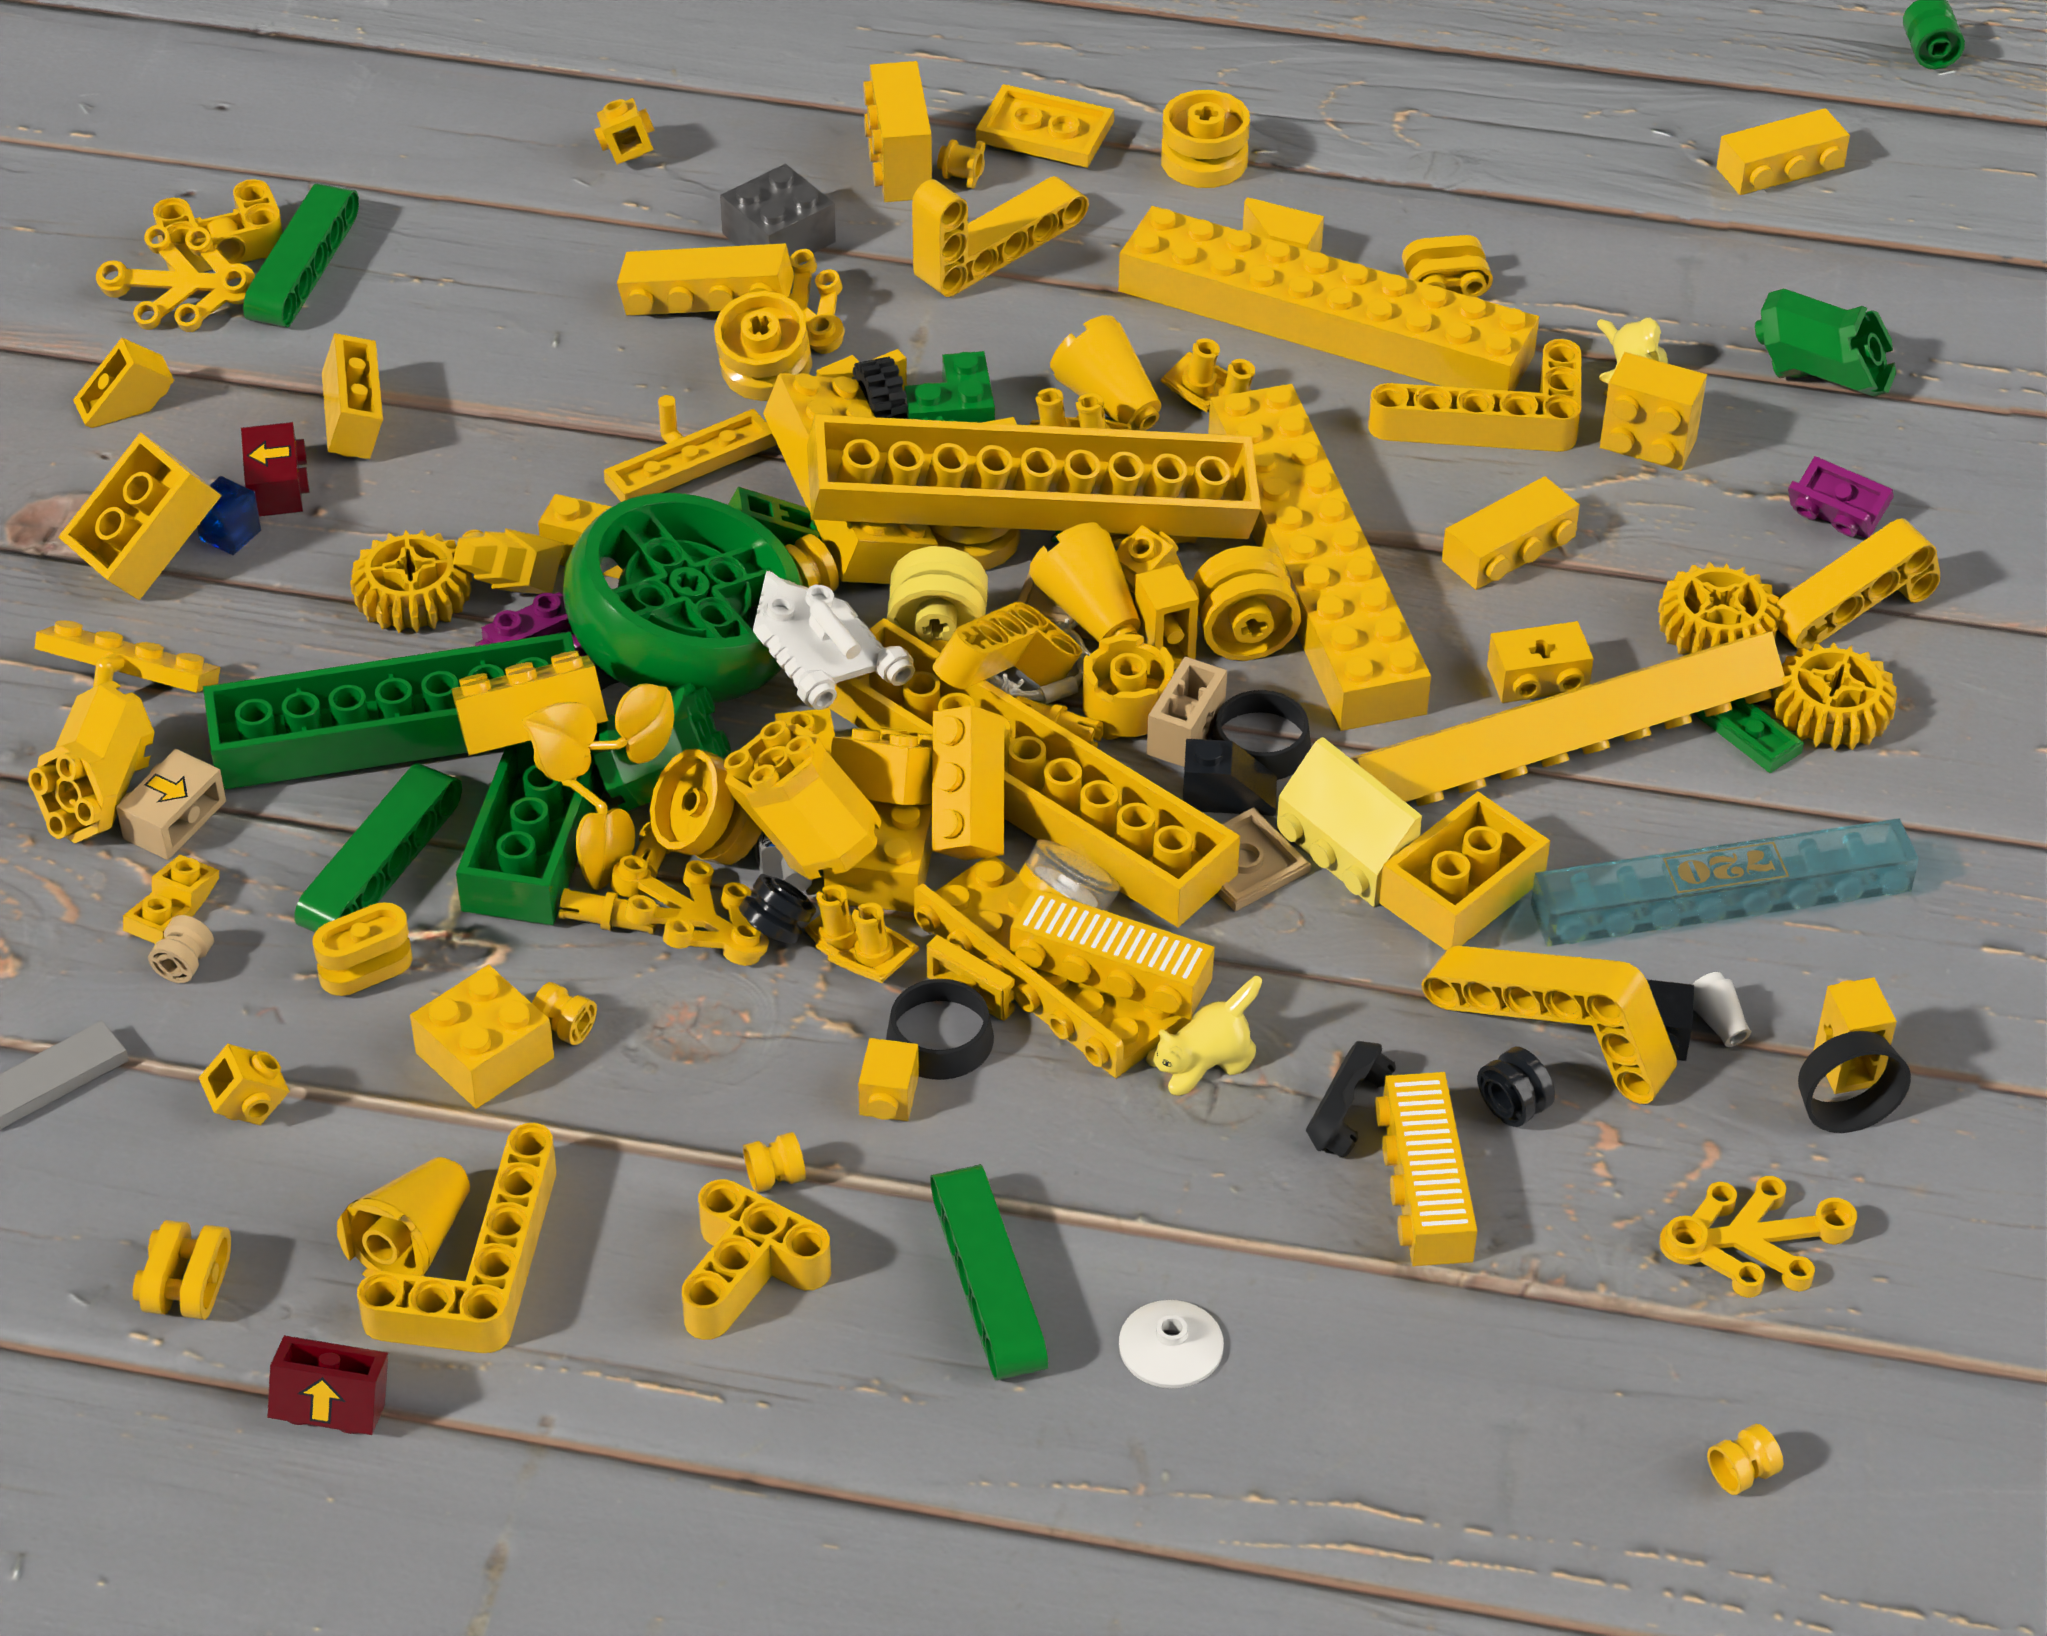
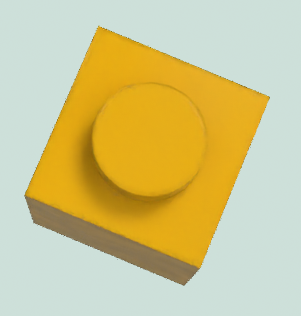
M869 1038L858 1082L859 1115L875 1117L881 1120L909 1121L919 1078L918 1044Z

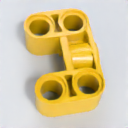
M257 179L240 182L233 189L236 209H233L232 213L201 219V217L194 218L190 205L181 198L173 197L160 200L153 207L155 225L164 226L168 230L174 246L198 273L213 269L202 256L192 254L186 244V234L195 227H202L209 232L213 240V246L229 264L267 258L281 237L283 230L279 208L266 182ZM157 235L158 243H161L165 236ZM199 237L195 239L193 245H202L206 238ZM166 262L169 271H174Z

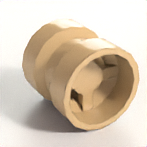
M177 915L167 925L164 931L165 939H161L154 945L148 960L153 970L161 977L175 983H186L191 980L199 966L198 959L205 957L211 949L214 937L210 929L201 921L190 916Z

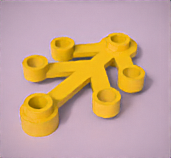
M154 225L148 228L144 239L148 248L153 253L160 254L174 271L127 269L122 262L112 260L104 262L96 272V281L101 291L112 298L125 295L131 287L170 289L154 302L143 301L135 307L133 312L134 318L138 325L145 330L156 328L160 324L161 318L196 291H211L196 305L185 303L176 309L175 320L180 329L185 332H194L199 329L202 321L226 302L243 304L246 291L255 278L254 272L248 266L241 263L229 264L213 246V240L209 232L202 227H195L189 230L185 241L190 252L196 256H202L215 273H198L174 246L168 230L161 225ZM157 235L165 236L161 243H152L153 238ZM199 237L206 238L202 245H193L195 239ZM118 271L116 278L112 280L105 279L109 273ZM242 278L237 286L228 285L231 280ZM147 311L154 312L151 319H141L143 313ZM186 314H195V318L192 321L182 322Z
M800 249L795 251L790 257L794 281L792 294L790 293L789 298L797 302L805 314L810 348L820 354L831 353L841 346L845 333L841 319L835 316L837 295L842 291L843 285L839 274L835 270L827 269L821 271L815 278V284L821 295L817 315L808 308L812 274L817 269V262L812 251Z
M624 856L620 859V862L614 865L610 887L618 895L629 898L625 918L630 923L639 926L664 924L663 941L667 945L679 949L689 946L722 948L726 959L743 966L758 963L760 958L767 952L769 945L768 937L754 928L739 910V906L744 898L751 896L749 887L737 882L724 885L720 904L724 909L728 910L730 922L716 915L710 891L714 869L707 862L693 860L686 864L683 883L689 887L692 900L652 877L647 862L638 856ZM647 893L670 908L656 907V902L644 895ZM694 927H704L709 931L694 930Z
M1764 1176L1757 1181L1753 1196L1729 1226L1710 1228L1718 1216H1728L1734 1211L1737 1200V1191L1731 1184L1714 1182L1707 1188L1705 1200L1692 1216L1675 1217L1664 1226L1660 1234L1659 1245L1662 1253L1675 1263L1692 1265L1701 1262L1732 1279L1733 1290L1742 1297L1752 1298L1761 1293L1765 1279L1764 1270L1752 1262L1742 1263L1720 1250V1248L1735 1247L1781 1272L1783 1284L1790 1290L1800 1292L1811 1287L1815 1273L1814 1264L1806 1257L1793 1256L1769 1242L1819 1237L1828 1244H1841L1854 1233L1857 1211L1850 1202L1832 1197L1824 1199L1818 1204L1815 1216L1760 1222L1768 1211L1777 1210L1783 1205L1787 1190L1785 1183L1780 1178ZM1763 1191H1772L1777 1195H1767ZM1714 1197H1724L1728 1201H1718ZM1800 1271L1804 1273L1805 1276H1796L1791 1272ZM1750 1277L1756 1282H1746L1741 1278Z

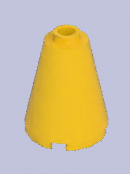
M1101 315L1083 323L1087 329L1077 338L1070 333L1054 352L1050 362V368L1055 373L1053 375L1058 382L1078 396L1088 393L1099 394L1104 401V414L1114 421L1132 425V430L1146 431L1150 429L1160 417L1161 402L1122 325L1110 315Z
M1095 522L1076 525L1058 534L1056 538L1060 543L1049 552L1045 546L1037 552L1029 568V574L1035 585L1095 640L1099 642L1104 638L1119 634L1138 635L1137 632L1141 626V621L1111 536L1105 528L1102 529Z
M436 1157L350 1203L337 1220V1237L347 1259L351 1261L356 1257L367 1268L362 1273L365 1277L376 1272L425 1276L469 1194L470 1183L463 1167L450 1159Z

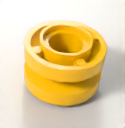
M807 534L796 540L795 545H785L797 566L803 586L809 588L813 585H824L832 591L838 588L839 574L835 561L828 548L818 537Z

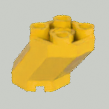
M115 681L99 684L76 697L55 748L39 756L37 767L29 772V786L37 799L46 821L48 832L56 839L67 838L75 844L111 829L117 816L116 806L120 804L125 796L133 774L149 766L150 756L144 757L146 746L153 744L154 729L141 698L132 692L127 694L120 692L117 689L122 686Z
M782 720L773 721L765 725L760 733L740 750L734 751L726 757L724 767L727 770L725 783L732 796L781 852L788 866L809 880L821 878L818 870L831 868L834 875L847 872L876 848L877 837L874 829L876 827L880 830L881 825L878 813L825 750L816 734L798 724L787 726Z

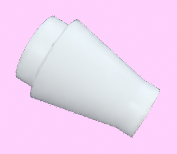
M1712 972L1702 976L1692 984L1694 985L1693 1010L1722 1039L1726 1047L1736 1046L1744 1042L1751 1035V1030L1746 1023L1731 979H1725L1721 972Z

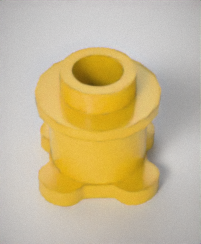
M951 139L947 146L942 145L938 154L937 168L942 170L943 178L950 179L951 176L967 179V188L974 189L978 178L984 170L985 142L977 141L976 147L972 148L959 145L957 140Z

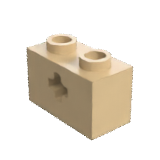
M1186 656L1184 657L1148 715L1147 755L1183 767L1185 766L1186 739L1207 740L1215 726L1217 714L1226 699L1227 670Z

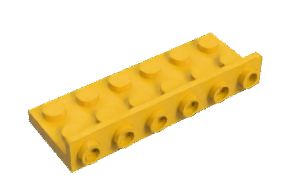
M996 856L981 859L935 892L923 883L914 888V917L924 931L941 936L1014 978L1015 986L1011 990L1015 992V1000L1019 1006L1026 1012H1033L1049 1025L1057 1037L1068 1040L1084 1053L1092 1065L1102 1067L1115 1079L1145 1058L1148 1051L1157 1047L1161 1039L1159 1035L1160 1030H1165L1169 1034H1176L1193 1019V1016L1190 1020L1172 1013H1165L1157 1008L1127 998H1120L1112 993L1082 983H1075L1052 973L1030 968L1010 952L1011 925L1032 890L1024 884L1017 872Z

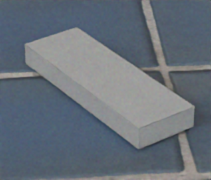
M101 1020L0 1073V1130L128 1062L127 1050Z

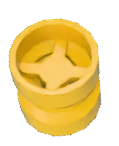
M548 982L543 985L532 1002L534 1006L550 1019L551 1031L557 1032L560 1040L571 1045H578L583 1042L591 1031L596 1019L597 1004L593 1000L582 995L569 996L568 990L565 987L554 982Z
M794 1132L777 1135L775 1141L769 1143V1147L760 1141L743 1144L745 1166L754 1192L759 1193L771 1190L775 1179L778 1182L785 1181L789 1184L805 1181L804 1160Z
M1756 1423L1740 1431L1736 1440L1725 1439L1710 1447L1707 1453L1708 1464L1713 1476L1719 1485L1731 1495H1737L1749 1489L1756 1478L1767 1479L1783 1469L1784 1465L1782 1452L1774 1436L1764 1426Z

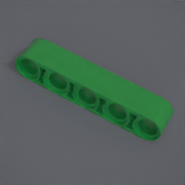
M319 183L312 186L246 291L243 311L247 320L281 327H289L293 323L356 220L359 209V196L356 190Z
M419 763L412 765L303 892L295 909L296 925L316 932L319 927L328 922L378 903L455 811L462 794L461 780Z
M979 1164L931 1175L930 1184L935 1209L995 1381L1048 1369L1045 1340L983 1166Z

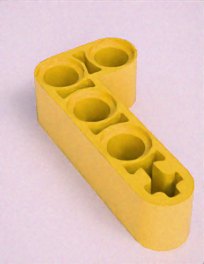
M1901 518L1890 522L1782 596L1775 606L1780 609L1779 616L1781 617L1778 631L1797 649L1800 647L1809 650L1815 643H1821L1896 590H1899L1913 603L1927 599L1936 590L1940 582V569L1935 546L1906 519Z
M1014 602L957 627L932 666L934 672L941 680L959 689H967L1013 666L1042 687L1066 678L1082 654V649L1073 638L1038 610L1026 603Z

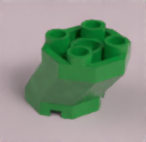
M1784 288L1768 293L1761 309V319L1755 322V334L1759 343L1765 345L1772 359L1773 370L1777 377L1797 379L1812 375L1874 397L1889 393L1896 375L1895 362L1887 364L1886 353L1893 351L1892 339L1878 312L1874 310L1866 312L1867 307L1864 306L1846 310Z
M692 682L669 690L674 706L673 729L665 748L653 760L640 764L630 761L627 756L626 746L614 750H592L607 792L612 798L619 795L624 798V801L618 805L620 809L629 811L651 802L653 790L663 769L673 757L687 749H700L716 754L722 759L731 754V747L723 730L717 731L711 716L715 712V707L706 687L696 689ZM616 713L608 715V721L597 724L600 741H613L621 737L615 726Z

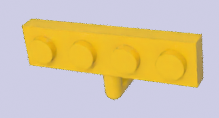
M663 395L658 399L660 433L662 439L667 444L604 469V481L621 502L642 495L662 493L776 445V440L768 423L754 408L683 437L677 430L675 398L671 395Z
M56 621L54 626L36 632L34 649L95 665L93 687L113 681L115 672L125 673L195 693L203 691V686L217 685L219 681L220 667L204 663V657L192 653L174 655L163 652V646L151 642L133 644L123 641V636L115 632L99 631L92 633L82 630L83 625L74 621Z

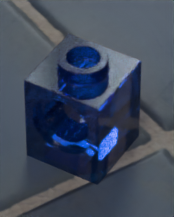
M219 476L210 486L222 496L197 526L199 540L226 553L235 555L261 531L255 491L223 476Z

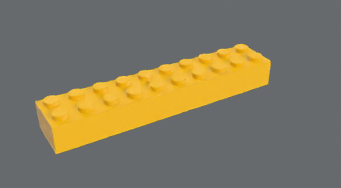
M1151 206L1119 253L1118 292L1440 386L1514 391L1535 355L1539 316L1488 302L1478 297L1446 290L1439 286H1432L1404 278L1400 275L1365 267L1362 264L1330 257L1320 252L1288 245L1281 241L1253 235L1243 230L1232 229L1204 219L1176 213L1169 209Z
M1293 384L1210 398L1208 434L1252 436L1261 510L1251 533L1258 547H1264L1276 553L1286 566L1291 588L1295 592L1300 606L1301 623L1296 634L1340 731L1427 715L1431 674Z
M815 414L807 443L811 520L1064 531L1079 524L1095 522L1102 529L1105 528L1108 533L1133 534L1143 525L1155 534L1161 531L1168 536L1249 539L1261 510L1252 436Z
M885 618L871 627L869 631L874 634L876 640L884 648L888 646H901L914 659L913 666L915 668L912 678L903 685L894 686L892 683L883 680L874 671L836 683V699L827 708H830L861 729L880 731V728L907 730L908 735L918 736L919 733L933 734V711L969 705L1004 716V819L1177 928L1221 890L1222 885L1226 882L1229 883L1238 875L1240 835L990 682L983 680L967 689H959L947 684L936 675L932 666L941 652Z

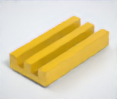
M936 935L927 944V977L929 979H950L972 987L985 1000L989 1013L1000 1020L1005 1021L1015 1011V1004L1011 1003L1015 998V992L1011 990L1015 986L1014 978L939 935Z

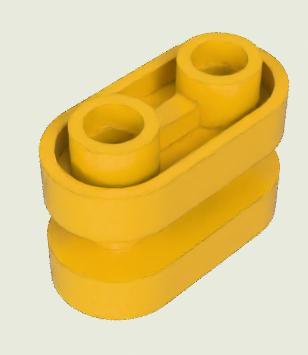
M1457 235L1421 238L1411 242L1403 250L1402 262L1411 280L1439 286L1443 289L1471 297L1483 295L1492 285L1493 276L1486 261L1482 244L1474 236Z
M376 903L319 927L313 935L312 942L315 958L318 962L317 970L321 987L332 995L346 996L405 972L413 960L405 911L393 903Z
M165 1220L161 1224L160 1229H154L149 1239V1258L144 1270L137 1271L133 1282V1299L139 1301L142 1312L166 1315L172 1306L173 1300L180 1301V1312L183 1317L206 1320L212 1311L228 1267L231 1252L229 1228L204 1225L198 1239H191V1228L187 1222ZM188 1259H190V1261H189V1263H188V1266H187V1269H186V1272H185V1274H184L183 1280H181V1279H182V1276H183V1273H184V1270H185V1268H186Z

